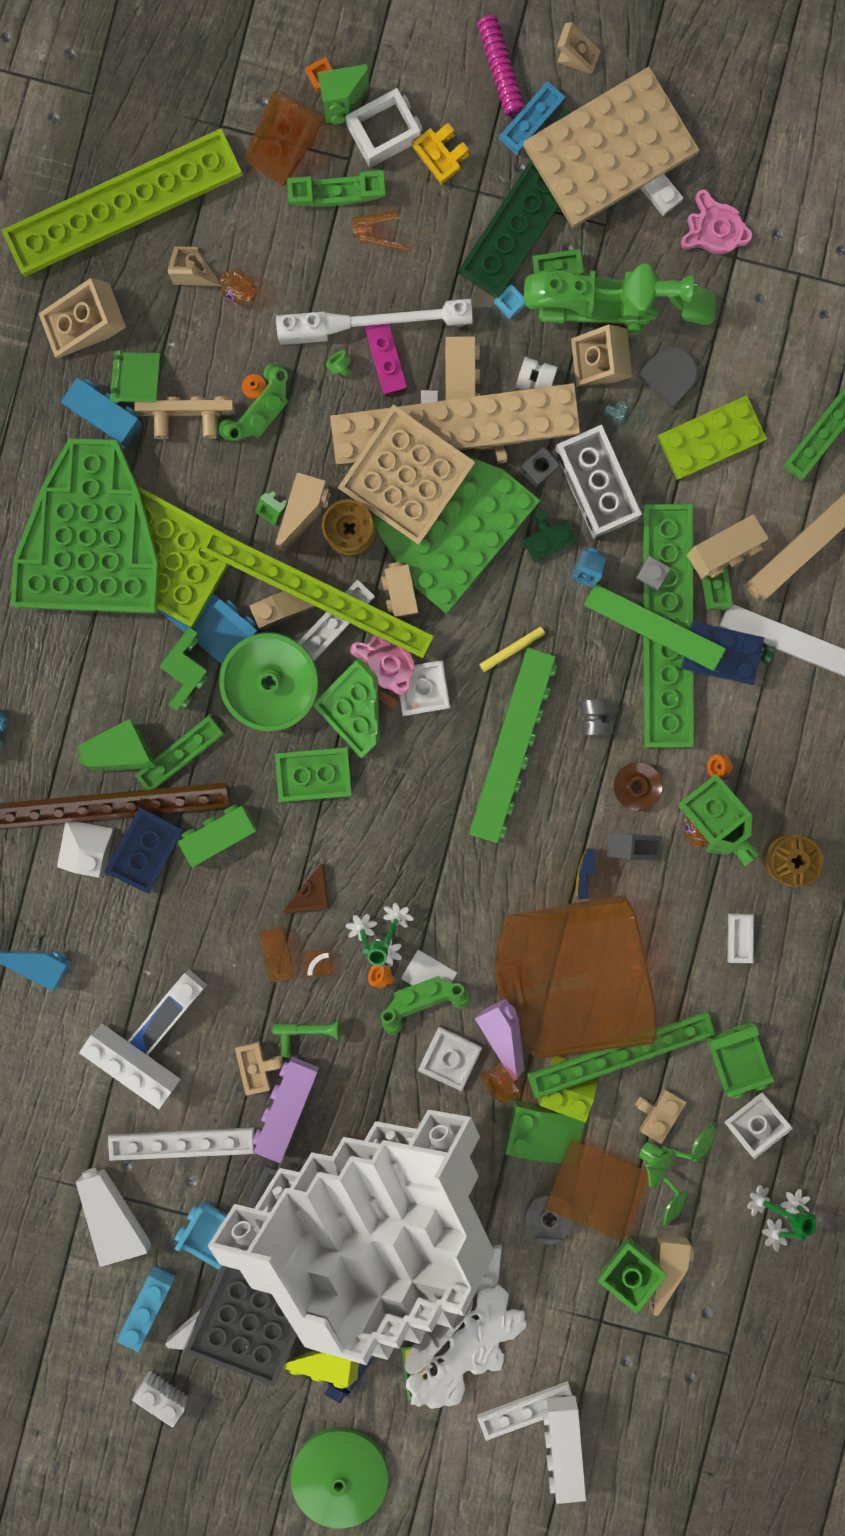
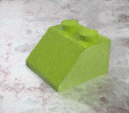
M554 1054L550 1065L567 1059ZM599 1077L539 1097L537 1099L539 1106L586 1123L595 1098Z

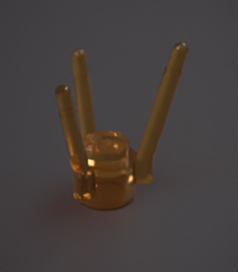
M396 210L352 218L353 236L360 237V243L369 242L391 248L409 250L407 245L369 237V234H373L374 223L400 219V215L396 214Z

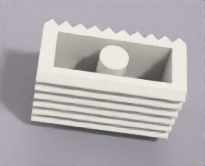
M149 1371L139 1385L132 1401L173 1428L186 1408L189 1395H185L184 1392L181 1393V1390H177V1387H173L172 1384L169 1385V1382H165L160 1376L157 1377L156 1373L153 1374L152 1371Z

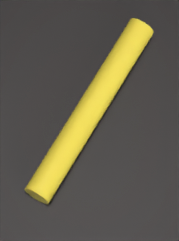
M540 626L480 663L483 672H486L543 637L546 633Z

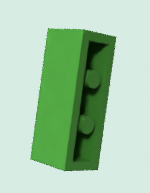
M235 804L224 810L225 815L217 819L213 816L203 822L204 827L196 831L192 828L181 835L183 839L178 841V844L191 867L197 866L258 831L244 805L238 807Z

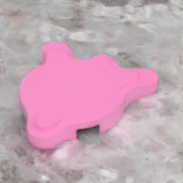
M700 190L697 193L695 201L701 213L689 215L687 219L689 233L683 236L680 242L683 249L702 248L710 253L725 254L739 246H745L751 241L752 232L742 222L738 215V210L730 205L714 201L706 190Z
M375 635L368 644L356 642L352 645L350 649L351 654L358 659L361 658L377 675V685L392 690L397 694L408 692L410 688L409 681L414 669V661L408 651Z

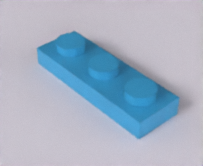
M547 81L499 135V140L518 155L524 148L523 141L535 135L565 102L566 97Z

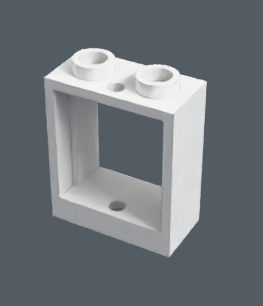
M397 88L346 115L347 128L369 168L412 146L411 143L420 137L421 123L417 116H412L409 111L411 106L405 95L401 96ZM396 104L409 130L374 148L361 122Z

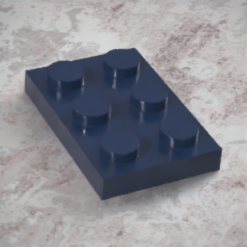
M692 621L689 631L725 648L726 651L715 671L684 656L680 670L751 686L754 685L764 637Z
M139 806L104 872L149 894L183 832V828Z

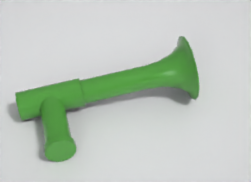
M338 1018L335 1023L330 1025L273 1024V1035H281L280 1056H291L290 1035H329L340 1043L341 1019Z

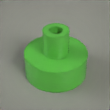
M340 350L327 360L326 366L332 374L340 372L342 376H347L351 371L348 367L351 358L345 350Z

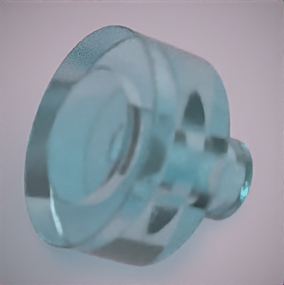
M617 400L615 407L606 405L604 415L612 416L611 424L622 425L627 402Z

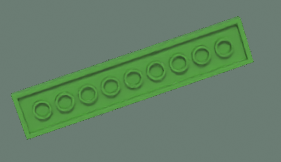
M644 504L643 565L650 556L669 567L670 570L657 591L643 583V608L689 630L693 621V565L687 554L693 548V504ZM643 636L644 748L694 747L693 672L680 670L683 660L682 655Z

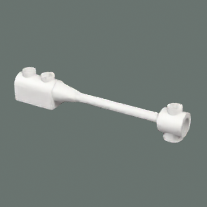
M471 299L446 301L442 309L354 317L325 313V311L277 315V335L280 345L328 341V335L356 326L443 319L448 326L462 327L472 324Z

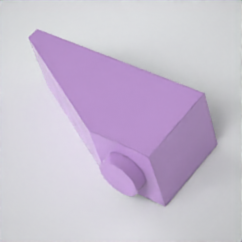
M505 998L482 1010L475 1020L512 1081H515L525 1070L521 1034L516 1010Z

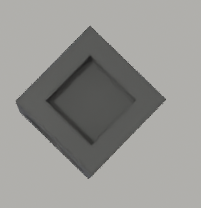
M543 447L521 466L520 471L536 489L558 470L560 466L558 464L559 458L552 450L547 451ZM538 461L545 462L548 470L544 472L538 471L535 463Z

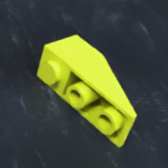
M315 1350L289 1358L285 1361L283 1369L289 1370V1373L293 1375L303 1374L310 1376L314 1381H327L333 1383L337 1388H347L357 1380L359 1363Z

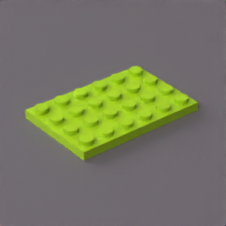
M139 487L160 564L157 609L194 628L229 566L200 551L210 528L218 532L220 531Z

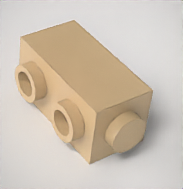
M403 562L389 564V568L384 569L386 576H381L384 591L389 590L390 600H386L388 613L394 614V617L398 619L418 615L409 565H403Z

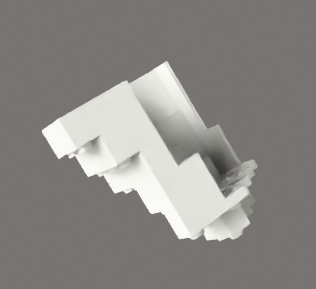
M433 1110L426 1112L417 1129L375 1121L364 1141L343 1137L332 1156L311 1152L300 1172L279 1168L255 1208L237 1204L233 1205L208 1247L220 1265L240 1270L252 1289L273 1295L304 1347L367 1365L371 1355L388 1360L394 1347L399 1349L403 1340L420 1344L426 1331L432 1332L436 1324L452 1328L458 1315L465 1316L495 1254L468 1197L479 1177L470 1159V1155L480 1138L471 1117Z

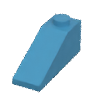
M593 548L583 549L570 580L593 588L602 577L606 558L601 556L602 553Z
M0 950L1 965L51 991L59 988L72 963L66 959L67 956L56 950L53 952Z

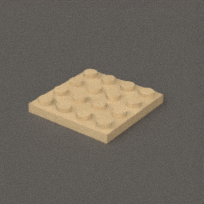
M393 404L338 489L366 506L368 510L419 545L475 462Z

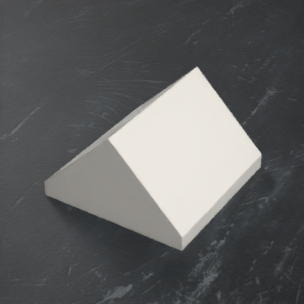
M762 1092L724 1122L753 1159H756L793 1129Z

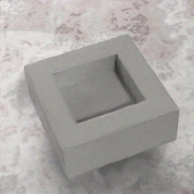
M649 556L636 579L657 591L670 568Z

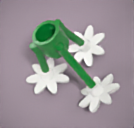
M394 903L393 908L384 907L388 914L384 915L383 919L391 920V927L384 942L376 939L371 945L368 944L366 934L374 935L373 930L370 928L376 926L377 922L369 921V914H365L362 920L357 915H354V923L346 924V928L352 929L348 936L351 938L358 934L359 940L363 943V953L368 954V961L372 965L383 967L386 962L389 967H392L393 959H402L401 955L396 952L401 948V944L392 945V936L398 924L407 928V921L414 919L413 916L407 914L409 911L408 907L400 910L398 903Z
M759 1185L756 1193H750L752 1201L749 1202L747 1208L752 1209V1216H755L758 1210L760 1213H763L764 1208L767 1207L789 1218L790 1225L795 1231L788 1232L786 1228L781 1229V1219H778L775 1224L772 1220L768 1219L769 1229L762 1230L764 1235L769 1236L765 1242L766 1246L773 1244L774 1250L778 1252L780 1244L787 1245L785 1238L805 1240L806 1236H811L815 1232L816 1216L810 1214L809 1209L804 1205L810 1200V1197H802L801 1189L796 1191L795 1196L790 1192L786 1193L789 1201H784L780 1204L781 1207L787 1208L786 1210L769 1203L770 1199L765 1197L769 1188L762 1189V1186Z

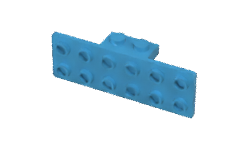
M213 594L193 629L197 631L195 636L198 638L197 644L223 664L227 654L236 644L260 632L255 629L257 624L246 615L243 619L236 613L239 608L232 602L227 600L224 603ZM157 609L171 622H173L178 628H180L183 632H185L186 629L189 627L188 625L182 623L174 617ZM268 676L266 678V681L269 684H273L275 682L272 679V676Z

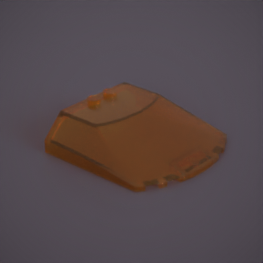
M626 895L505 916L496 945L498 948L497 959L495 960V973L500 1000L506 998L509 1004L515 1008L519 1019L521 1039L535 1058L653 1044L656 1041L655 1000L637 916Z

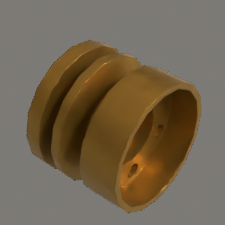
M350 499L337 501L327 509L323 516V535L332 549L340 555L347 557L360 556L373 545L376 536L375 523L367 507L360 502ZM346 527H354L355 534H347Z
M783 834L773 838L766 845L762 863L765 872L772 880L790 887H804L812 884L819 877L823 869V855L813 840L804 836ZM792 858L799 859V864L791 863Z

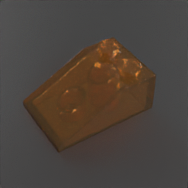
M273 91L243 161L282 186H285L287 178L291 177L314 142L324 117L288 94Z

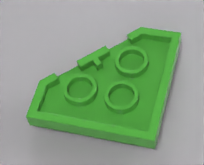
M359 658L313 703V706L362 758L380 742L377 675Z

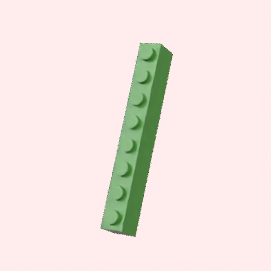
M527 648L469 835L498 843L499 838L503 839L507 829V825H504L506 815L511 816L515 803L511 802L513 792L518 793L522 779L518 778L520 769L525 770L529 756L525 755L527 747H532L536 733L532 731L534 724L540 723L543 709L539 708L542 699L547 700L551 687L547 686L549 676L554 677L558 666V663L554 662L556 656Z

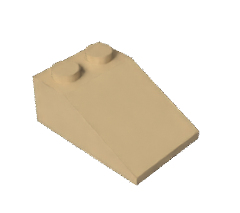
M94 278L88 279L38 313L55 358L63 357L109 339L126 328L110 283Z
M297 472L276 540V545L280 551L286 552L322 514L323 507L328 508L331 494L329 493L330 489H328L326 481Z

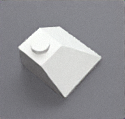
M78 821L65 822L57 867L82 875L98 878L105 876L104 870L108 864L114 828Z

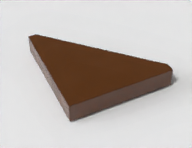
M324 864L318 866L284 909V914L329 909Z

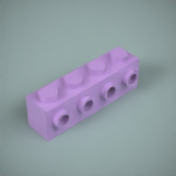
M294 1057L291 1058L289 1063L284 1062L279 1074L283 1077L280 1086L275 1084L270 1097L274 1099L271 1108L266 1107L261 1119V1121L265 1122L262 1131L257 1129L252 1144L256 1145L253 1153L281 1163L319 1067Z

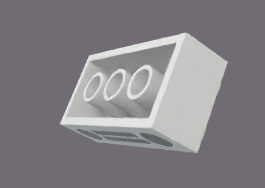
M602 425L556 445L554 452L559 458V463L593 539L638 520L642 514Z

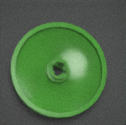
M258 633L240 641L227 654L221 667L219 686L224 704L237 720L253 729L277 731L296 724L309 712L318 691V673L311 655L296 640L279 633ZM268 676H272V679L275 681L273 684L267 683L266 678Z
M346 1427L322 1430L311 1436L301 1446L295 1457L291 1473L292 1492L296 1503L303 1513L320 1525L337 1529L359 1525L374 1515L385 1498L388 1487L386 1459L379 1446L369 1436L358 1430Z

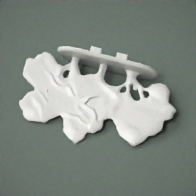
M496 1285L493 1289L480 1290L475 1310L471 1311L472 1300L465 1316L458 1315L452 1328L436 1324L432 1332L426 1331L420 1344L415 1343L405 1361V1371L413 1374L406 1381V1388L412 1393V1405L420 1407L426 1404L431 1409L440 1408L444 1405H458L465 1391L463 1374L466 1371L470 1370L474 1375L484 1373L488 1369L490 1371L502 1370L504 1354L499 1348V1343L514 1340L526 1328V1320L523 1310H506L509 1293L500 1285ZM478 1315L479 1319L476 1321L472 1316ZM464 1322V1323H465V1327L455 1333V1331H456V1330L461 1326V1324ZM449 1341V1350L444 1355L435 1356L442 1346ZM441 1358L444 1359V1361L442 1363H439L437 1359ZM431 1362H434L437 1366L438 1373L436 1376L431 1375L430 1368L433 1367ZM425 1373L428 1374V1379L426 1380L423 1379Z

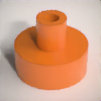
M257 374L248 375L242 382L244 395L253 401L257 399L267 386L265 380Z
M724 754L713 755L707 762V771L711 777L717 774L721 779L727 778L733 769L731 760Z
M385 964L383 967L373 965L368 974L369 984L379 989L392 984L394 980L390 967Z

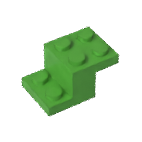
M190 626L159 666L182 683L169 701V705L176 711L180 706L184 709L193 698V695L190 694L194 687L200 689L208 678L205 675L207 672L206 668L184 653L185 649L190 652L198 641V638L195 637L197 631Z

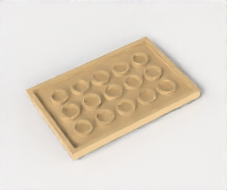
M650 67L645 68L523 141V147L572 228L622 200L699 152L697 145Z

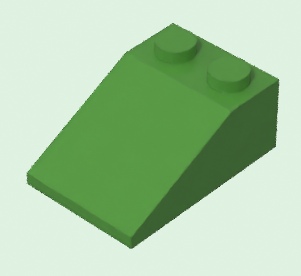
M515 1100L504 1145L505 1154L527 1160L575 1165L585 1122L542 1106Z

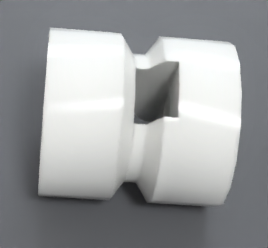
M525 357L515 388L528 390L552 386L557 366L547 363L541 366L538 360ZM532 371L539 373L536 382L530 380Z

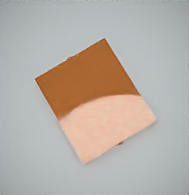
M571 1140L560 1170L556 1174V1180L544 1209L624 1242L648 1181V1172Z

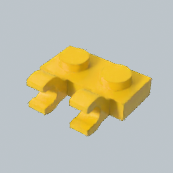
M449 123L445 124L436 133L430 128L411 143L412 148L441 185L460 171L458 163L464 161L469 156V149L464 142L451 152L443 145L455 137L453 134L454 129Z

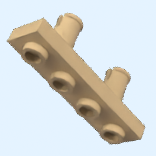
M224 396L215 397L214 400H205L204 397H191L190 400H181L179 397H167L166 400L157 402H135V412L139 416L154 417V437L156 439L169 438V417L202 416L203 438L215 439L217 438V417L236 415L233 400H229L228 397Z

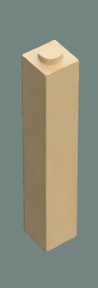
M845 492L746 582V585L749 587L747 589L748 592L755 599L759 598L763 601L768 598L845 527Z

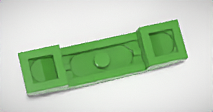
M384 170L360 172V176L319 180H312L311 176L287 178L288 202L290 205L312 207L342 206L372 201L386 196Z

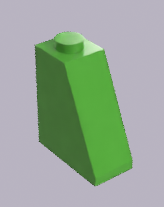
M131 719L78 745L81 752L78 757L82 765L95 772L148 769L156 766L137 724Z

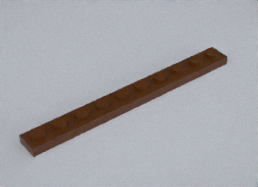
M226 782L0 803V828L131 817L136 814L139 806L153 814L229 808L230 797Z

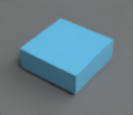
M512 284L503 291L499 298L494 300V304L509 320L526 306L524 296Z

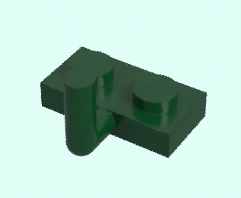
M543 510L537 512L535 522L540 532L523 540L533 563L577 542L567 519L548 527L545 520L546 512Z

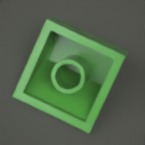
M367 64L318 72L326 123L341 124L345 122L346 115L358 109L369 93Z
M628 1236L598 1273L597 1281L637 1314L667 1277V1273L646 1250Z

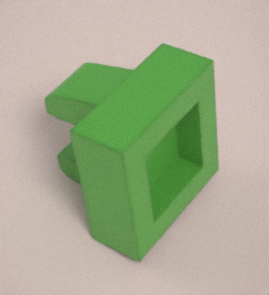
M275 492L264 493L259 499L255 513L275 526L281 519L287 501L284 499L279 503L275 500Z

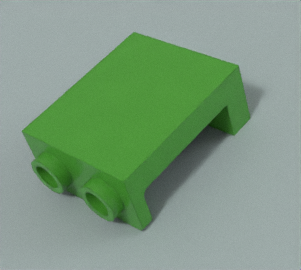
M752 1022L706 1038L724 1093L728 1097L739 1098L747 1094L746 1091L752 1089L763 1090L770 1086L769 1083L775 1082L774 1077L770 1074L758 1039L759 1032L757 1026Z

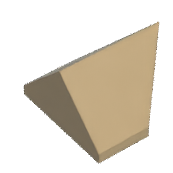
M174 246L168 266V274L174 285L222 286L199 253L198 247Z

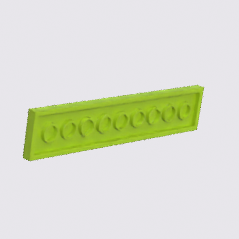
M220 128L1 231L21 274L26 277L243 176L223 130Z

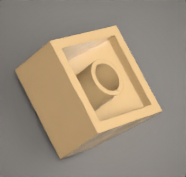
M607 325L571 338L577 387L611 384L632 377L627 328Z

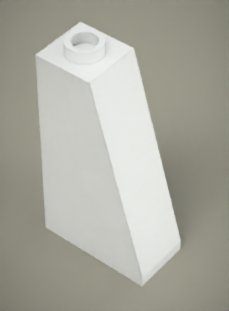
M92 1168L82 1172V1175L76 1181L99 1266L102 1267L147 1254L151 1247L150 1240L105 1169L97 1171L96 1168Z

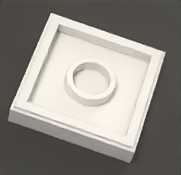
M443 660L414 665L408 692L399 694L402 715L407 716L450 709Z
M438 1026L418 1071L459 1091H463L483 1047Z

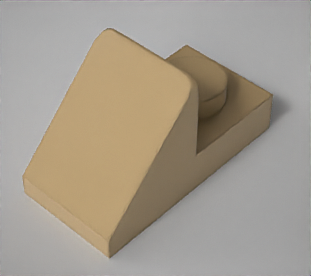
M572 22L565 23L557 45L561 50L558 62L592 74L600 50Z

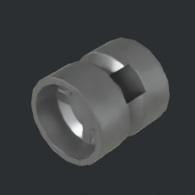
M611 699L579 702L580 715L584 717V720L581 722V736L613 734L612 720L608 718V715L612 713Z

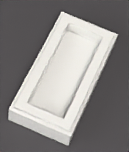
M728 914V962L753 963L754 914Z

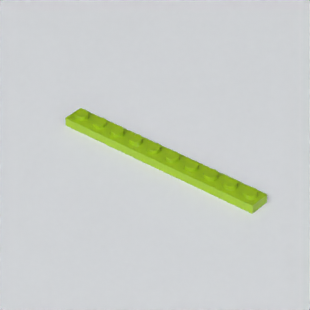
M210 528L200 549L203 553L422 659L433 639V635Z

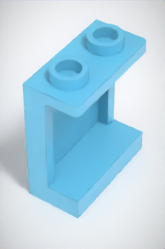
M203 1200L199 1207L194 1205L187 1216V1219L190 1220L186 1228L181 1226L174 1240L178 1241L175 1250L179 1251L182 1248L219 1270L221 1265L208 1245L227 1215Z

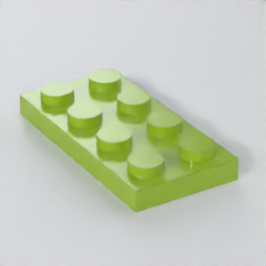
M747 395L659 434L657 437L677 481L767 440Z

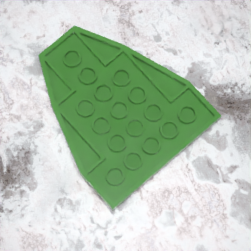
M68 439L41 487L15 553L10 607L157 614L160 564L141 492L120 443L117 440Z
M472 457L469 458L475 464L419 545L369 510L373 517L375 528L396 562H403V565H409L413 587L446 614H448L540 503L536 496L503 469Z

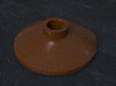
M630 763L621 768L615 776L613 784L614 794L619 803L625 808L634 811L646 810L652 807L661 796L662 781L660 775L652 766L646 763ZM634 782L640 783L641 788L639 791L633 790L632 785Z

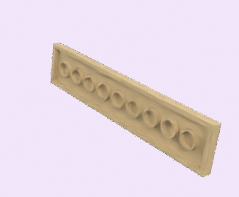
M574 383L398 407L457 450L580 434ZM391 408L330 416L337 466L355 463Z

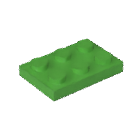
M348 748L275 754L279 802L352 796Z

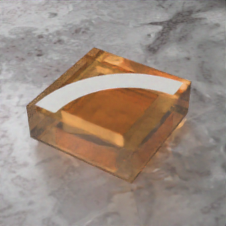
M330 951L305 952L306 977L331 976Z

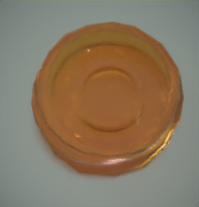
M495 1062L491 1070L481 1071L480 1078L491 1095L501 1103L508 1104L513 1098L518 1099L521 1097L519 1088L502 1064Z

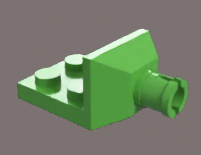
M717 774L678 804V807L710 843L706 848L708 853L729 855L733 852L743 862L745 867L760 855L748 840L752 831V814Z

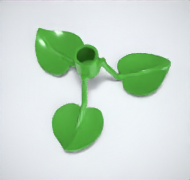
M714 1121L700 1134L694 1143L692 1152L689 1154L671 1150L665 1146L661 1149L651 1141H648L640 1151L639 1157L648 1163L645 1167L648 1172L649 1186L655 1189L665 1181L674 1191V1198L669 1202L664 1214V1227L682 1212L688 1200V1192L684 1190L680 1193L667 1177L668 1171L674 1164L676 1156L690 1160L693 1159L695 1163L706 1156L715 1138L716 1126Z

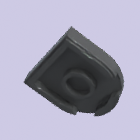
M666 348L658 352L637 375L673 408L693 386L697 369L693 358L687 352L679 348Z

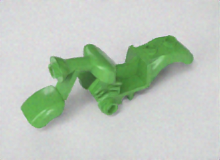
M646 263L638 265L633 272H626L623 281L595 277V271H590L589 276H584L571 271L550 270L528 275L524 285L525 305L529 309H539L538 318L541 322L564 323L565 321L623 324L628 328V333L639 334L642 333L644 325L648 324L650 320L658 318V309L651 306L654 298L668 296L677 310L681 309L682 318L688 322L709 325L714 321L716 312V295L709 289L697 286L693 275H689L681 281H659L660 275L655 274L652 267Z

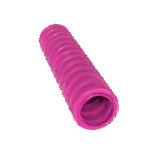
M487 15L478 21L477 28L482 37L484 50L487 51L486 57L489 58L488 63L491 66L490 69L493 73L495 86L498 87L497 92L500 94L499 98L502 101L504 114L506 116H515L521 112L525 104L522 102L521 91L517 88L518 82L515 81L516 75L511 66L512 62L509 59V53L506 52L507 46L502 37L503 33L500 30L498 17L496 15Z

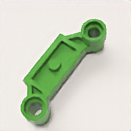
M271 363L265 367L264 377L269 384L239 421L234 422L227 419L219 424L218 433L222 438L235 441L240 438L254 436L259 439L289 402L285 398L288 373L281 365Z
M439 976L394 992L395 998L387 1010L381 1014L382 1026L388 1034L394 1035L401 1031L403 1027L401 1019L405 1016L447 1000L451 1001L454 1007L463 1009L469 1005L471 998L467 989L461 984L441 980Z

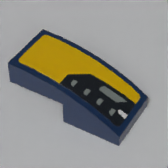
M586 848L578 868L576 898L579 900L589 899L586 874H596L593 848Z

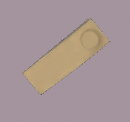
M283 591L249 607L259 629L264 631L315 606Z
M658 1235L655 1261L667 1273V1277L651 1296L650 1308L655 1316H659L688 1271L689 1262L693 1261L694 1249L687 1238Z

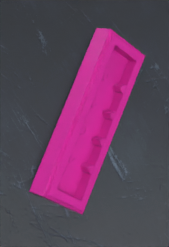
M389 324L364 326L383 395L386 396L407 390Z

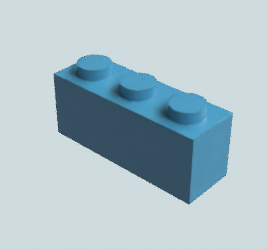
M76 378L61 400V403L126 448L142 425L137 418L139 415L127 406L123 409L117 403L111 402L110 394L106 393L104 396L97 391L99 387L90 380L86 379L83 382Z

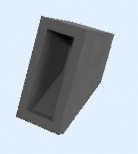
M609 832L607 857L660 860L662 836Z

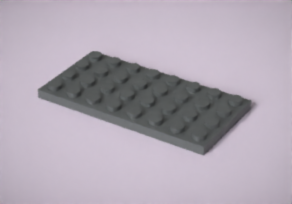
M265 1165L247 1207H256L278 1169ZM221 1265L183 1351L186 1354L275 1387L297 1334L272 1294L252 1289L240 1270Z

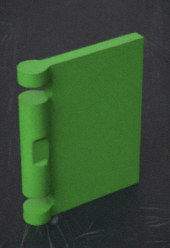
M115 351L110 401L113 403H118L119 401L157 402L160 353Z

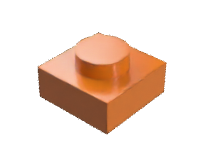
M327 57L305 67V73L316 93L321 92L318 72L333 70Z

